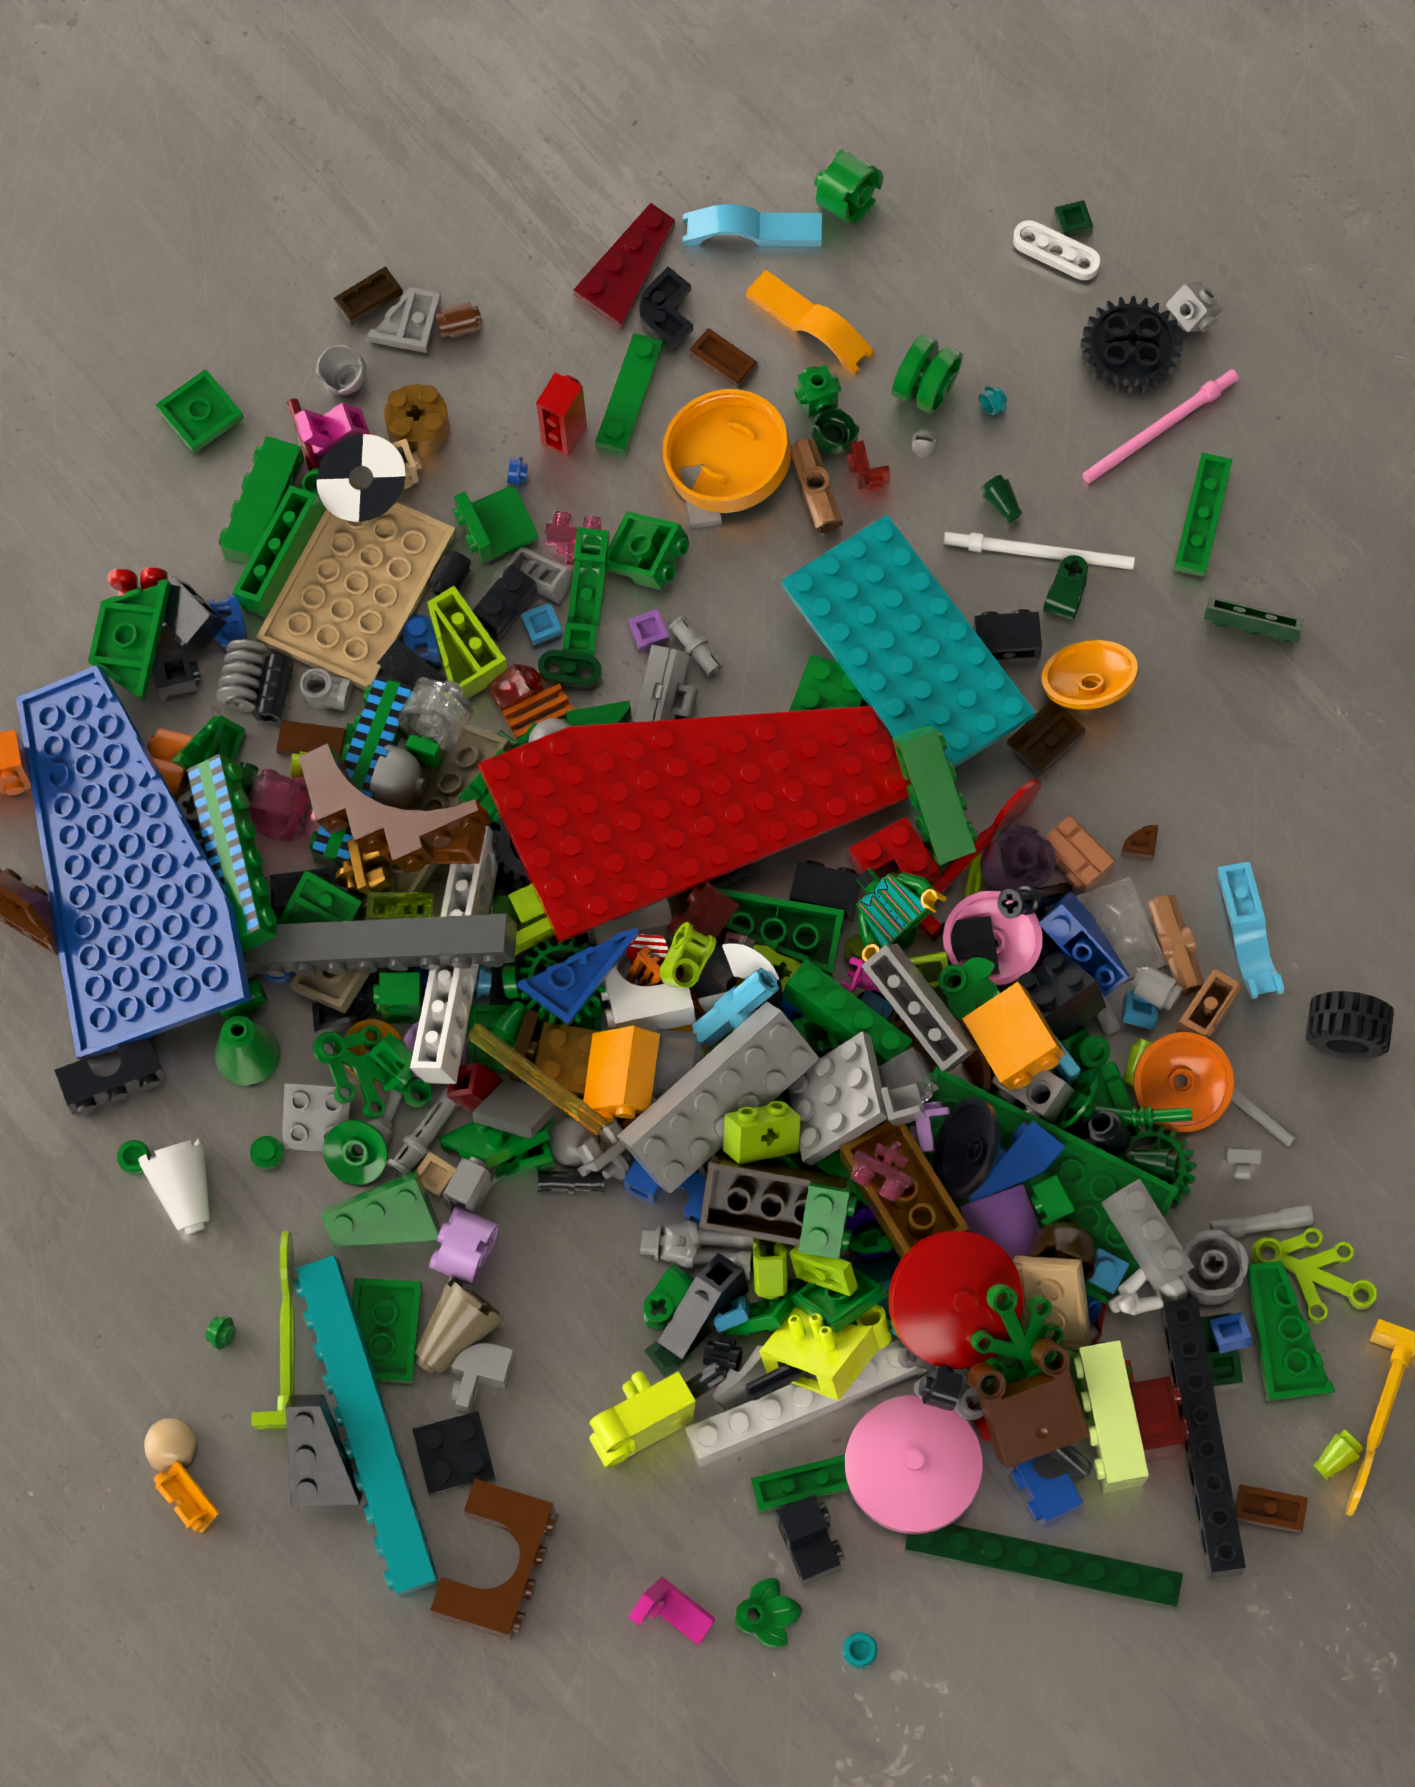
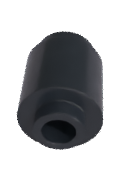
M452 550L447 555H444L429 581V585L433 588L432 593L438 596L452 586H455L460 593L471 572L469 568L471 560L465 555Z
M1099 1110L1090 1117L1088 1132L1103 1151L1112 1155L1119 1154L1129 1146L1131 1132L1116 1113L1108 1110Z

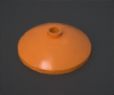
M1191 1032L1171 1033L1154 1041L1140 1056L1134 1072V1093L1139 1106L1145 1107V1110H1147L1148 1106H1152L1153 1109L1191 1107L1192 1121L1156 1122L1155 1124H1163L1165 1129L1170 1131L1194 1132L1213 1124L1227 1109L1234 1091L1233 1069L1224 1051L1207 1037ZM1182 1074L1186 1078V1083L1182 1087H1177L1175 1078Z

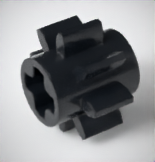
M719 1334L717 1341L709 1340L707 1342L703 1355V1365L710 1366L714 1362H719L725 1368L726 1374L729 1369L738 1372L743 1358V1348L736 1346L737 1341H735V1337Z

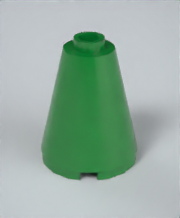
M234 1016L229 1018L221 1029L214 1051L215 1063L220 1073L231 1083L239 1086L260 1084L275 1073L280 1062L279 1042L275 1034L263 1024L244 1016Z

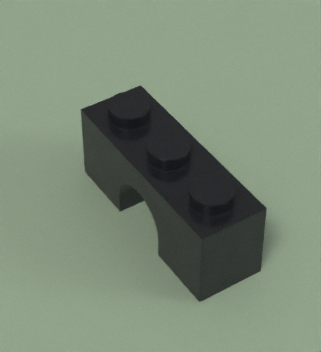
M150 1037L118 1045L121 1064L119 1069L110 1076L101 1077L95 1075L86 1058L55 1069L54 1071L63 1096L72 1115L76 1113L80 1115L90 1113L99 1104L107 1101H121L127 1098L130 1092L138 1089H152L160 1084L159 1081L166 1079Z

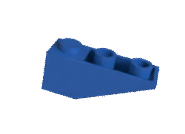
M1071 891L1046 911L1038 924L1074 962L1097 981L1099 989L1104 996L1108 995L1129 978V973L1095 918Z
M1032 1121L1030 1125L1023 1122L1011 1137L1016 1142L1008 1151L1003 1148L999 1151L998 1159L991 1175L983 1186L974 1192L968 1200L975 1202L1045 1173L1066 1147L1035 1121Z

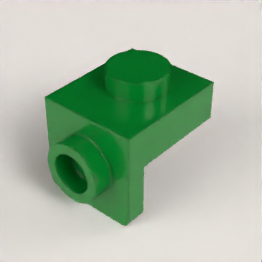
M388 1033L368 1052L391 1075V1078L382 1087L386 1092L396 1085L402 1088L413 1077L414 1073L410 1068L413 1054L402 1041L391 1033Z

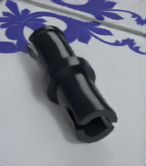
M568 1168V1171L538 1170V1192L568 1191V1195H575V1192L605 1193V1177L602 1171L590 1172L582 1177L579 1171H575V1168Z

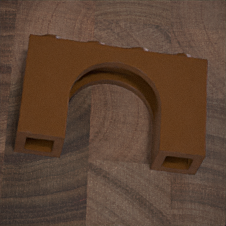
M474 1479L464 1508L465 1516L501 1528L511 1534L519 1545V1563L514 1574L505 1583L489 1589L475 1588L441 1577L430 1609L432 1615L508 1640H512L514 1632L520 1633L526 1613L521 1612L525 1599L531 1600L537 1580L532 1579L536 1566L542 1567L546 1557L547 1547L543 1546L547 1533L553 1534L557 1524L558 1514L554 1513L553 1503Z

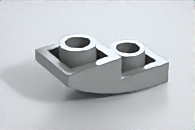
M757 1345L740 1372L729 1369L726 1374L727 1378L718 1385L711 1396L724 1411L752 1401L745 1386L747 1383L766 1374L759 1352L762 1346Z

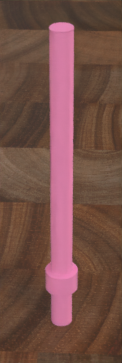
M1231 369L1214 382L1210 380L1201 386L1200 392L1083 472L1084 480L1090 484L1201 405L1216 400L1221 396V391L1239 380L1236 371Z

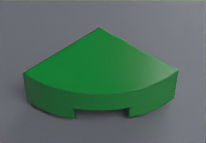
M876 1225L851 1237L850 1249L860 1253H875L893 1248L883 1229Z

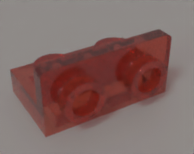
M708 882L702 889L696 885L685 901L690 904L684 915L677 912L667 926V929L671 931L667 939L672 942L675 933L685 922L692 924L693 929L705 936L711 935L717 938L739 907V904Z

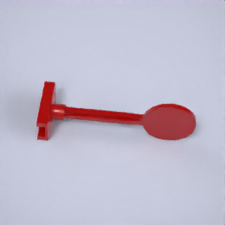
M1036 778L1028 781L1007 801L996 816L993 824L977 836V840L973 841L976 852L955 859L931 883L937 892L942 894L991 843L998 831L1005 830L1022 815L1036 798L1042 783ZM931 914L917 926L933 942L942 934V924Z

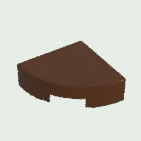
M1147 825L1132 833L1125 840L1121 855L1153 859L1158 825Z

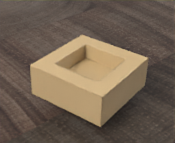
M429 1152L416 1171H418L426 1192L440 1199L456 1168Z

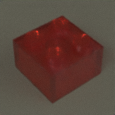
M1170 1376L1129 1383L1146 1463L1179 1457L1183 1446L1186 1445L1185 1439H1189V1432L1185 1418H1179L1178 1406L1182 1403L1178 1385L1172 1386Z

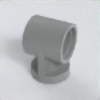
M312 668L302 675L300 688L304 701L309 707L313 709L329 707L346 711L350 703L353 683L350 679L331 676L321 668ZM315 685L325 686L321 692L313 693L310 691Z

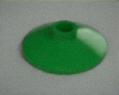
M347 1120L337 1124L329 1131L323 1144V1156L328 1169L339 1180L352 1185H363L374 1181L384 1171L388 1160V1148L382 1134L374 1126L360 1120ZM355 1144H359L364 1149L363 1154L355 1151Z

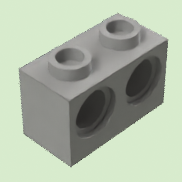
M1041 1071L1032 1077L1031 1082L1027 1086L1017 1090L1014 1089L1011 1092L1000 1083L996 1075L991 1081L999 1089L997 1096L1012 1105L1018 1101L1025 1106L1024 1111L1040 1119L1044 1118L1052 1124L1075 1092L1069 1084L1049 1071ZM1050 1091L1049 1099L1045 1103L1039 1104L1040 1095Z

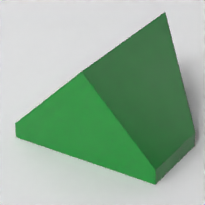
M548 1141L498 1164L492 1179L493 1185L538 1173V1170L554 1169Z

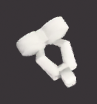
M1139 1268L1118 1287L1120 1294L1111 1298L1108 1303L1113 1313H1118L1121 1310L1123 1313L1137 1315L1162 1308L1164 1302L1185 1300L1188 1296V1290L1182 1279L1177 1277L1156 1291L1151 1285L1153 1296L1139 1298L1137 1291L1148 1280L1142 1269Z

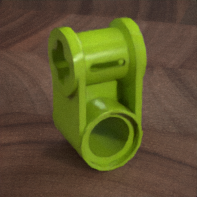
M688 922L683 923L675 933L672 945L660 967L659 972L662 982L667 986L677 988H690L695 985L707 960L714 951L716 938L697 932L693 929V925ZM679 965L684 970L681 980H677L675 973Z

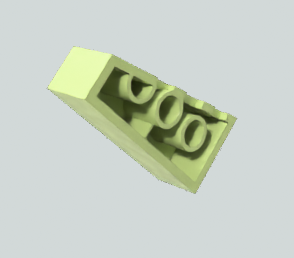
M1118 1340L1080 1347L1077 1352L1078 1358H1073V1367L1076 1378L1082 1379L1084 1391L1080 1392V1400L1083 1412H1088L1090 1425L1087 1426L1090 1435L1088 1438L1090 1445L1094 1446L1096 1459L1094 1460L1097 1479L1101 1481L1102 1492L1107 1493L1143 1486L1149 1477L1121 1342Z

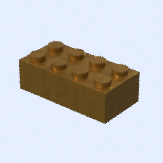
M888 1120L840 1147V1161L900 1259L916 1243L935 1233L950 1230L969 1232L970 1228L905 1124L894 1127Z

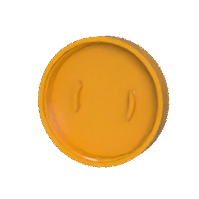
M739 389L712 391L686 404L672 419L663 440V461L674 488L683 499L709 512L731 513L759 504L769 497L782 483L791 461V443L780 413L765 398ZM705 464L704 466H699L701 472L692 489L687 488L683 484L681 468Z

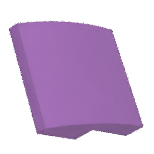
M1023 1184L960 1207L963 1218L970 1228L969 1232L982 1235L997 1243L1009 1255L1011 1260L1014 1259L1015 1255L1028 1256L1032 1241L1040 1227Z

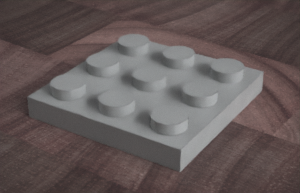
M863 1031L821 1057L788 1087L791 1108L801 1116L799 1147L802 1161L810 1166L888 1118L881 1093L882 1084L870 1035Z

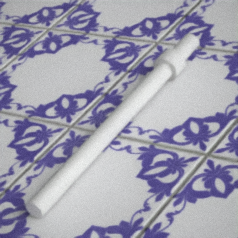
M945 532L943 543L944 545L966 547L968 551L981 553V550L1055 560H1063L1067 556L1077 555L1082 557L1087 564L1133 570L1135 557L983 537L982 533L971 532L970 535Z

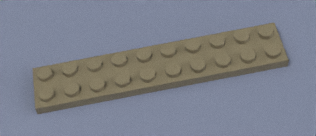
M457 720L441 744L444 760L439 770L429 766L426 768L421 778L426 779L422 796L420 798L414 797L412 803L403 810L430 811L459 805L458 796L480 772L478 763L492 758L500 748L506 752L509 751L513 745L509 739ZM386 859L373 865L372 870L384 866L388 871L392 886L377 892L379 901L371 905L368 903L365 893L359 892L358 889L351 894L365 901L355 921L405 918L438 864H427L421 870L405 873L396 864H389ZM351 969L346 970L344 974H332L327 971H315L314 975L296 974L289 986L300 995L346 1013L370 973Z

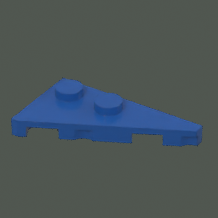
M634 927L628 931H622L595 947L591 946L567 958L566 961L560 964H554L546 968V971L528 980L520 981L517 987L567 1025H570L638 937L639 931Z

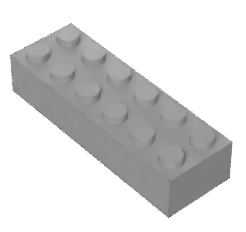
M766 1001L618 1134L617 1137L653 1181L671 1194L723 1147L725 1114L736 1112L743 1107L756 1108L768 1105V1103L774 1101L816 1063L819 1057L785 1014Z

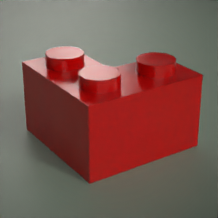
M906 816L849 847V862L857 874L860 875L868 868H871L880 879L892 872L896 874L906 872L924 877L930 884L939 876L938 866Z

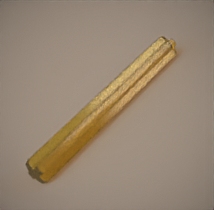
M476 1024L468 1035L471 1042L592 1133L598 1135L607 1125L605 1117L481 1024Z

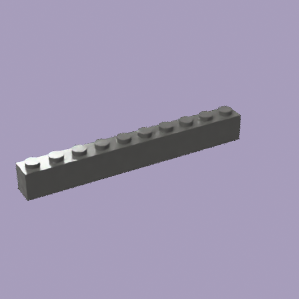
M507 914L275 924L278 937L248 951H242L247 978H252L254 974L265 973L272 977L284 976L285 972H296L300 975H314L315 971L344 974L346 970L357 969L365 973L376 972L377 968L407 971L409 967L419 966L426 970H437L442 965H451L460 969L470 968L471 964L501 967L503 963L515 962L517 923Z

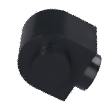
M933 1365L932 1371L923 1376L919 1385L918 1392L922 1396L923 1403L952 1411L959 1399L964 1375L954 1373L953 1369L948 1365L940 1367Z

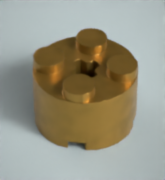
M413 384L394 390L389 394L384 409V419L390 442L393 443L407 439L410 451H417L419 458L436 453L444 441L447 440L450 433L446 403L437 389L431 385Z

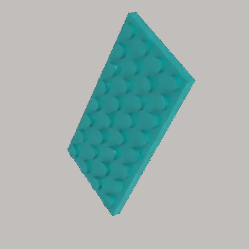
M888 514L781 580V587L867 704L872 706L892 738L929 724L937 732L942 731L948 749L944 750L947 762L951 761L954 768H956L1035 717V711Z

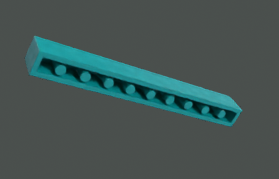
M335 1255L295 1268L298 1278L293 1279L298 1297H304L308 1310L303 1311L308 1329L315 1330L318 1342L313 1343L315 1354L319 1363L325 1362L328 1374L323 1375L324 1383L329 1395L334 1393L338 1406L333 1407L334 1415L338 1426H344L348 1439L343 1440L345 1451L349 1460L355 1459L358 1471L353 1472L354 1480L358 1491H365L368 1504L363 1505L369 1525L375 1524L378 1537L373 1538L378 1556L380 1558L385 1556L388 1570L384 1571L387 1586L390 1591L395 1589L396 1594L404 1596L439 1584L440 1580L340 1261Z

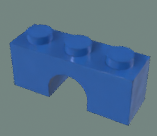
M635 1159L624 1179V1188L655 1204L658 1196L664 1189L653 1181ZM697 1169L678 1187L685 1190L689 1195L688 1203L683 1210L684 1219L689 1222H696L699 1226L707 1178L698 1174L699 1170Z
M1033 1459L1013 1466L1014 1471L1010 1473L1019 1491L1025 1489L1030 1499L1027 1502V1507L1035 1521L1041 1520L1044 1527L1082 1508L1083 1501L1067 1472L1056 1478H1044L1035 1471Z

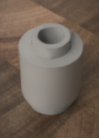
M1151 965L1146 970L1140 968L1131 985L1136 987L1134 990L1135 995L1159 1009L1164 1007L1169 1011L1174 1007L1183 991V987L1177 985V980Z

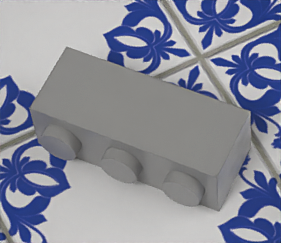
M1140 1179L1111 1195L1101 1203L1155 1291L1194 1268Z

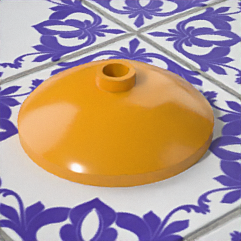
M1089 640L1075 643L1061 649L1046 662L1041 674L1043 690L1052 701L1067 708L1076 710L1102 708L1117 702L1133 688L1138 678V664L1133 653L1118 643L1105 640Z

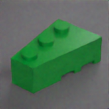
M418 1171L325 1207L321 1215L334 1247L437 1240L441 1230L440 1223Z

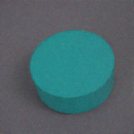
M857 1632L851 1634L843 1644V1657L846 1663L853 1668H867L873 1664L877 1657V1644L866 1633Z

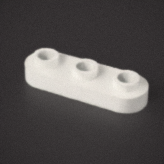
M1032 220L1023 221L1016 226L1013 243L1020 252L1079 280H1089L1097 275L1100 266V256L1094 249ZM1029 237L1032 238L1034 241L1028 243L1025 242L1023 239ZM1056 250L1061 252V255L1055 256L1051 252ZM1087 264L1089 267L1087 269H1082L1079 267V265Z

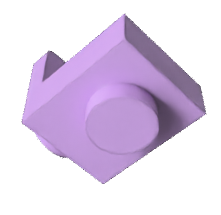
M941 1102L923 1104L927 1118L916 1120V1126L910 1127L911 1135L923 1153L935 1151L930 1117L950 1114L949 1107L942 1108Z

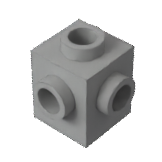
M1201 282L1184 283L1166 303L1167 308L1176 317L1177 325L1187 332H1205L1217 322V315L1223 310L1217 302L1215 293L1209 288L1204 287Z

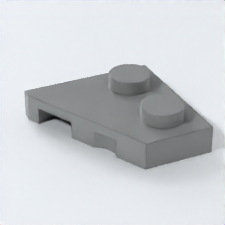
M410 287L401 296L400 302L392 306L385 314V319L375 330L372 328L367 336L368 342L427 353L436 320L435 314L438 313L441 301V293Z

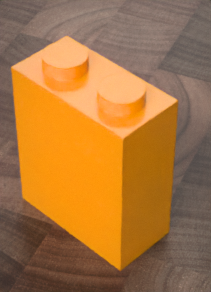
M1016 982L962 1018L998 1080L1010 1092L1027 1086L1033 1076L1041 1071H1048L1058 1065L1060 1059L1066 1055L1029 992L1019 982Z
M637 1026L593 1033L582 1111L595 1114L594 1118L598 1121L614 1122L615 1117L634 1119L636 1114H641L650 1107L660 1034Z

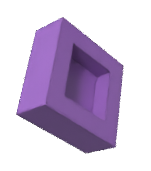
M658 609L628 619V625L639 652L650 649L651 645L658 646L669 642V635Z

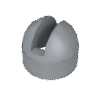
M927 429L919 430L912 438V450L919 457L931 456L937 448L935 435Z

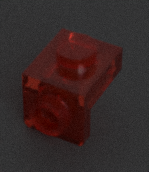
M864 440L852 442L851 454L846 455L849 474L855 473L858 489L877 490L889 484V466L870 468Z
M516 663L487 685L501 711L524 701L531 694L536 695L544 691L540 683L541 677L539 673L531 666Z

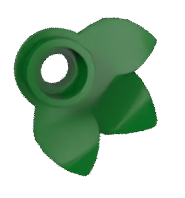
M975 957L969 959L962 966L953 964L941 971L938 978L939 988L948 996V1009L959 1020L963 1021L962 1018L976 1010L977 1007L982 1006L1000 994L998 987L988 979L995 966L993 962L985 958ZM953 977L961 978V984L958 987L950 986V981Z
M776 1578L764 1579L752 1586L748 1599L742 1601L737 1606L734 1614L735 1622L740 1630L748 1634H755L759 1641L768 1647L787 1645L788 1639L784 1628L793 1624L802 1613L801 1606L795 1600L786 1596H779L780 1584ZM749 1610L757 1613V1621L749 1619L747 1614Z

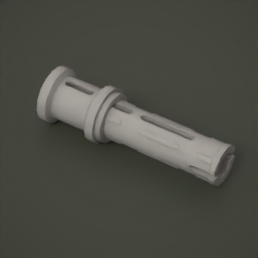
M449 1086L444 1089L440 1098L414 1133L403 1138V1145L394 1158L387 1160L386 1166L397 1176L402 1177L410 1174L421 1158L426 1157L430 1150L429 1145L448 1121L454 1110L459 1106L447 1098Z

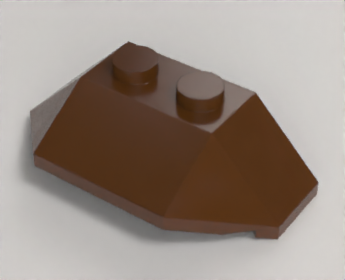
M5 868L3 871L0 869V922L57 956L59 954L51 904L47 898L48 893L35 884H32L31 887L21 882L22 878L13 870Z

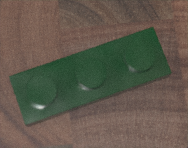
M1213 596L1209 598L1204 619L1210 620L1216 626L1227 627L1230 625L1241 628L1242 631L1248 634L1258 635L1262 633L1270 635L1275 640L1284 643L1299 641L1304 620Z

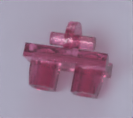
M556 511L551 524L546 523V544L557 546L556 554L567 555V564L574 565L575 560L573 558L577 527H571L572 514ZM585 516L582 528L602 530L601 518Z
M896 1140L890 1148L880 1143L876 1146L874 1152L885 1157L883 1161L863 1150H857L853 1157V1160L857 1162L854 1165L850 1179L868 1187L875 1172L885 1176L886 1180L878 1194L892 1202H896L905 1189L911 1188L916 1180L891 1166L894 1162L905 1168L909 1160L899 1154L902 1144Z

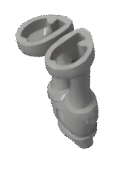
M683 1221L680 1224L668 1226L658 1225L657 1229H642L640 1254L654 1255L657 1261L661 1259L676 1264L680 1268L693 1269L695 1264L707 1265L720 1253L744 1269L746 1280H751L753 1252L750 1251H753V1238L700 1229L698 1228V1223ZM701 1246H726L745 1251L723 1253L701 1249Z

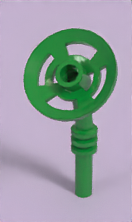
M1088 1071L1071 1085L1075 1092L1053 1125L1064 1129L1076 1122L1081 1116L1083 1118H1090L1099 1110H1108L1116 1113L1123 1123L1133 1124L1134 1127H1138L1139 1123L1142 1127L1146 1126V1123L1149 1126H1153L1156 1122L1192 1121V1108L1153 1109L1152 1106H1148L1147 1110H1145V1107H1140L1139 1110L1137 1107H1133L1132 1110L1096 1106L1093 1098L1097 1091L1099 1077L1094 1071ZM1070 1110V1118L1065 1121L1066 1113Z

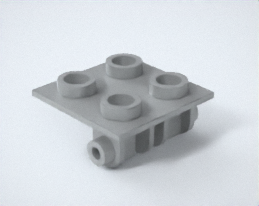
M284 1083L281 1143L283 1149L323 1152L324 1140L329 1131L337 1124L349 1120L353 1100L347 1104L338 1103L333 1094L336 1086ZM341 1088L342 1096L349 1098L348 1090Z

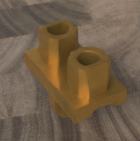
M354 839L347 841L351 861H344L342 863L343 868L339 869L335 874L336 882L340 887L347 888L350 893L357 891V889L359 892L365 893L370 905L379 901L377 892L392 886L390 876L384 866L372 870L373 865L385 861V858L378 851L367 854Z

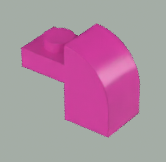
M341 403L324 415L306 409L295 415L299 427L298 433L304 443L311 444L314 455H326L337 443L351 436L370 435L362 409Z

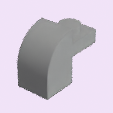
M479 1343L466 1348L456 1357L451 1368L455 1376L462 1377V1381H455L451 1399L456 1400L455 1406L457 1411L467 1414L471 1413L480 1382L506 1389L515 1360L513 1349L490 1343Z

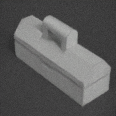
M651 645L633 722L692 718L699 690L695 687L684 685L690 662L689 655L677 649L671 648L670 650L667 647ZM677 695L684 696L681 709L674 708Z

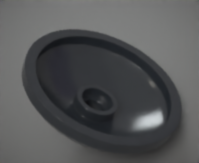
M972 1097L957 1104L946 1117L936 1140L933 1170L949 1196L961 1199L968 1197L982 1187L991 1175L998 1159L1001 1144L1000 1123L992 1105L983 1099Z

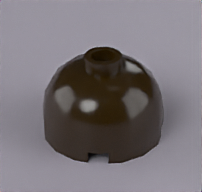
M1066 1219L1042 1227L1032 1241L1028 1256L1082 1260L1085 1282L1091 1279L1095 1273L1098 1250L1093 1236L1085 1228L1073 1220Z

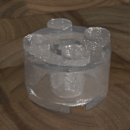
M420 678L401 709L398 723L407 736H410V734L420 738L421 736H428L440 744L442 752L449 751L459 741L474 714V709L465 696L461 694L463 689L453 681L442 683L436 680Z

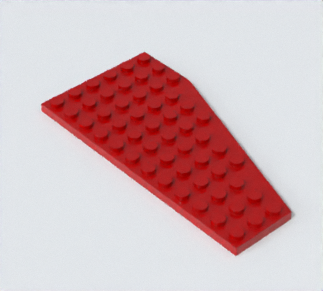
M872 706L569 726L478 763V769L558 943L908 799L907 786L912 784L910 779L905 780L902 775L894 744L883 722Z

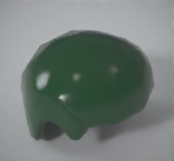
M829 408L818 413L813 421L811 436L816 446L827 454L840 455L846 453L858 440L859 426L854 423L849 414L841 409Z

